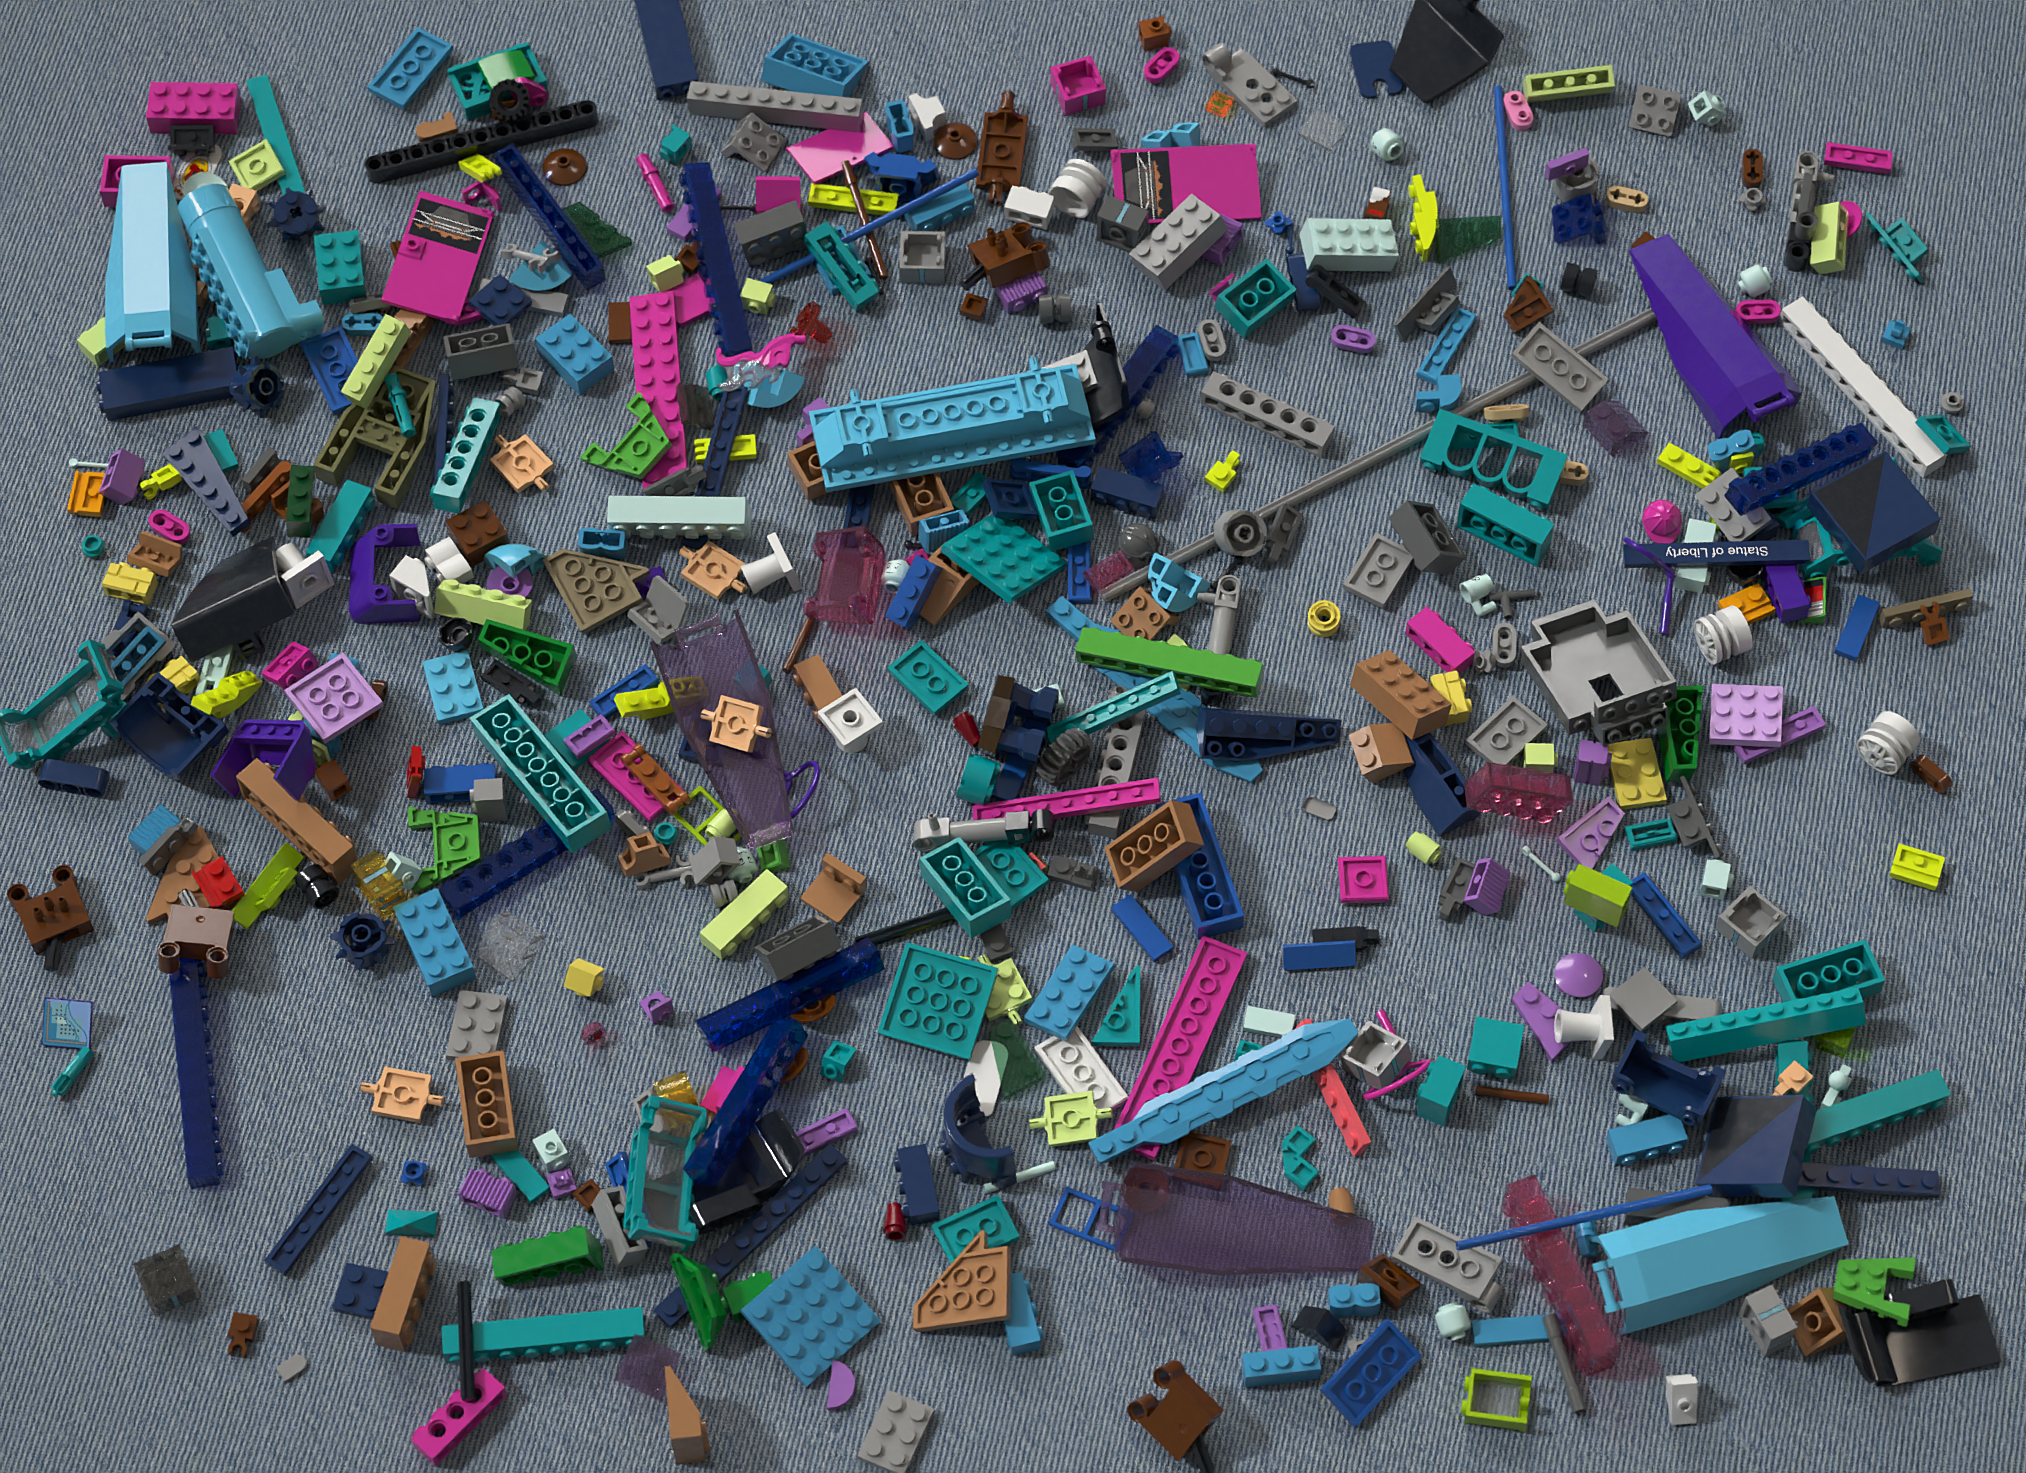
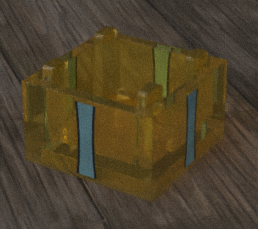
M374 850L351 864L357 887L382 921L394 914L393 906L405 902L407 896L401 890L403 886L402 880L399 879L397 881L384 863L385 856L383 854L379 855Z

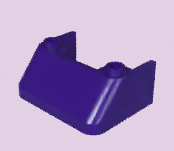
M417 523L378 525L352 545L349 613L355 623L419 622L415 600H392V592L388 586L374 585L375 548L421 546Z
M245 720L237 727L210 776L232 798H236L240 791L236 775L258 758L263 764L267 762L270 765H280L273 779L295 801H299L316 769L310 728L300 720Z

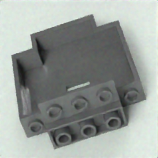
M1594 599L1531 621V637L1534 642L1521 646L1522 664L1569 736L1591 728L1602 746H1606L1668 724V707L1664 702L1677 698V681L1628 610L1606 617ZM1610 677L1622 696L1602 702L1590 683Z

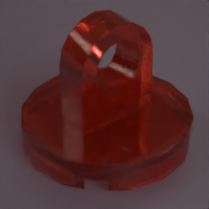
M815 301L808 303L801 310L796 318L797 326H792L789 334L795 333V335L808 334L823 344L827 343L833 336L831 330L824 323L817 320L821 305Z

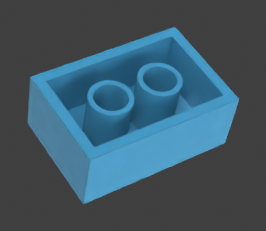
M568 314L535 338L537 353L579 395L615 371L613 356L571 314Z

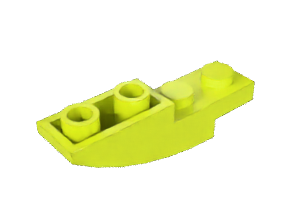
M1420 174L1412 176L1411 185H1408L1409 197L1414 199L1413 222L1409 226L1411 235H1415L1416 253L1420 254L1422 262H1425L1431 253L1435 239L1437 201L1434 191H1425Z
M242 671L220 679L217 688L193 696L190 705L209 715L213 714L220 719L244 704L261 687L263 681L256 678V675L252 672Z
M699 676L660 682L658 688L617 693L614 701L622 718L638 716L639 720H644L689 707L709 698L710 694L702 677Z

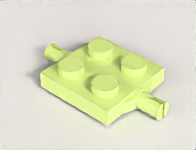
M983 954V957L981 955L978 958L980 963L999 969L985 1013L989 1022L1002 1016H1009L1014 1027H1017L1018 1024L1021 1025L1023 1021L1017 1011L1023 1005L1032 1002L1033 999L1015 964L1009 958L999 964L992 965L987 954Z
M1085 1091L1044 1097V1118L1030 1119L1029 1122L1031 1130L1045 1127L1048 1133L1049 1146L1055 1147L1089 1142L1098 1138L1097 1126L1099 1119L1113 1118V1111L1111 1107L1098 1110L1095 1106L1094 1092Z

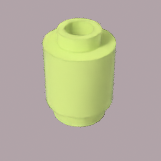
M722 809L707 825L705 834L710 840L715 836L728 838L740 826L739 816L731 809L728 811Z
M1414 832L1406 843L1409 852L1426 865L1430 863L1435 864L1442 855L1440 851L1441 846L1424 833Z

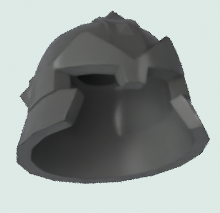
M1140 523L1124 527L1118 533L1119 538L1114 549L1115 556L1119 562L1132 569L1144 568L1146 560L1142 558H1147L1156 553L1157 545L1159 544L1157 534L1150 527Z

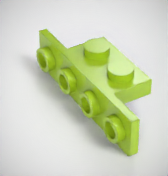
M284 843L245 892V896L241 897L231 910L234 911V920L247 930L262 911L275 908L281 900L279 896L283 890H289L294 884L295 880L293 878L298 873L294 869L304 856L289 843Z

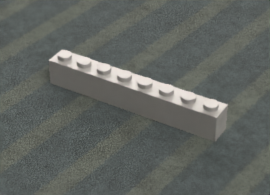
M691 81L687 96L689 112L693 115L742 120L752 112L762 121L769 123L861 132L864 118L863 101L858 98Z

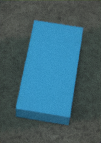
M1198 332L1176 336L1186 377L1207 374L1209 369Z

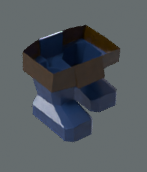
M998 675L978 744L979 751L994 758L997 757L998 753L1021 756L1027 764L1037 766L1040 762L1038 756H1041L1042 746H1045L1046 734L1041 730H1027L1014 725V718L1032 719L1052 725L1056 704L1059 702V690L1045 686L1035 692L1016 683L1014 677Z

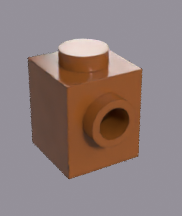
M1163 16L1138 21V36L1143 51L1169 46V37L1172 36L1170 24H1166Z
M334 759L330 762L322 763L315 770L316 781L331 802L352 791L348 778Z

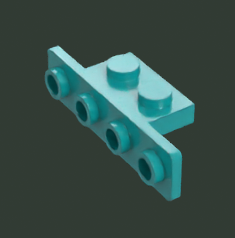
M1867 212L1865 215L1869 221L1866 224L1874 233L1878 231L1882 235L1879 238L1882 244L1887 249L1891 246L1895 251L1892 256L1900 265L1904 262L1908 267L1905 272L1913 281L1917 278L1922 284L1924 279L1913 267V264L1930 252L1902 217L1884 231L1873 216Z

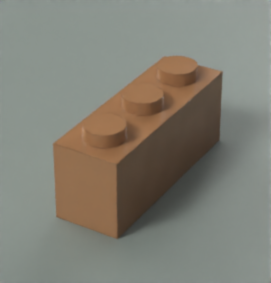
M817 654L795 664V674L792 675L796 687L802 688L804 692L802 695L806 705L812 706L815 721L818 725L822 724L825 731H827L826 726L818 718L817 712L842 697V694L822 658Z

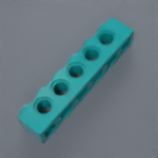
M474 397L471 405L466 407L465 419L459 423L457 437L452 439L451 451L446 454L444 459V468L439 470L437 484L431 488L430 498L433 499L434 509L461 513L501 419L499 402Z

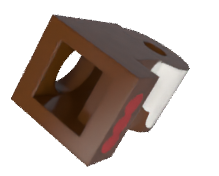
M1373 188L1371 198L1364 212V219H1369V217L1375 219L1386 218L1391 198L1390 190Z

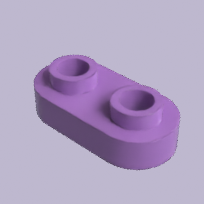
M1338 325L1331 332V342L1337 348L1358 353H1369L1375 347V335L1369 330Z

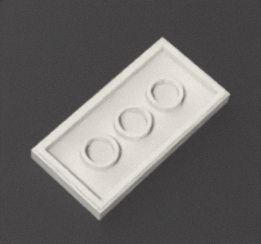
M1076 1026L1067 1042L1052 1036L1035 1047V1052L1065 1094L1093 1091L1095 1106L1098 1110L1111 1107L1113 1111L1127 1102L1128 1095L1078 1026Z

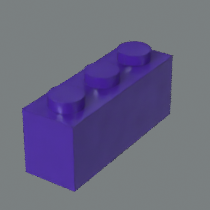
M1797 564L1764 565L1761 575L1773 606L1776 608L1775 611L1780 623L1806 619L1812 603L1810 596L1805 594L1803 578L1797 574Z

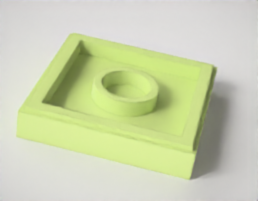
M267 139L229 160L241 185L255 191L260 190L286 174Z

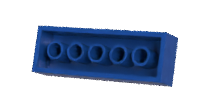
M1201 792L1174 799V801L1190 804L1204 846L1172 867L1197 940H1200L1203 935L1212 937L1243 928L1244 913ZM1169 801L1156 804L1155 811Z

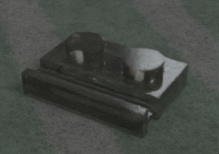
M679 382L676 386L681 424L685 425L688 423L692 427L710 430L714 426L708 387L694 384L683 385V382Z

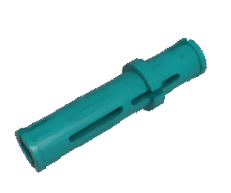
M388 374L384 377L389 392L388 399L393 404L402 436L405 438L412 437L416 434V429L406 403V393L401 388L398 374Z

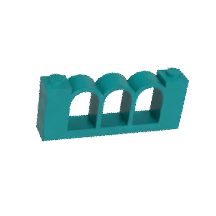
M1443 409L1438 411L1420 456V464L1429 471L1435 472L1439 470L1442 472L1443 467H1445L1448 473L1456 477H1465L1473 473L1478 484L1487 488H1494L1503 484L1508 495L1518 499L1527 498V503H1530L1529 506L1536 510H1549L1568 462V454ZM1458 431L1481 439L1472 461L1462 467L1455 466L1448 460L1449 452ZM1488 441L1511 449L1502 472L1492 478L1485 477L1478 471V465ZM1518 452L1541 460L1532 483L1526 488L1521 489L1513 487L1507 480Z

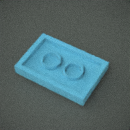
M468 650L422 661L439 725L472 717L483 710Z

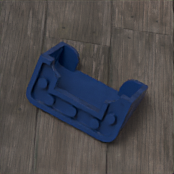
M1636 1030L1612 1076L1611 1084L1615 1091L1620 1094L1629 1095L1679 1118L1687 1125L1701 1124L1720 1090L1726 1070L1715 1066L1710 1072H1705V1067H1701L1698 1072L1655 1052L1656 1045L1652 1044L1650 1047L1646 1042L1647 1034Z

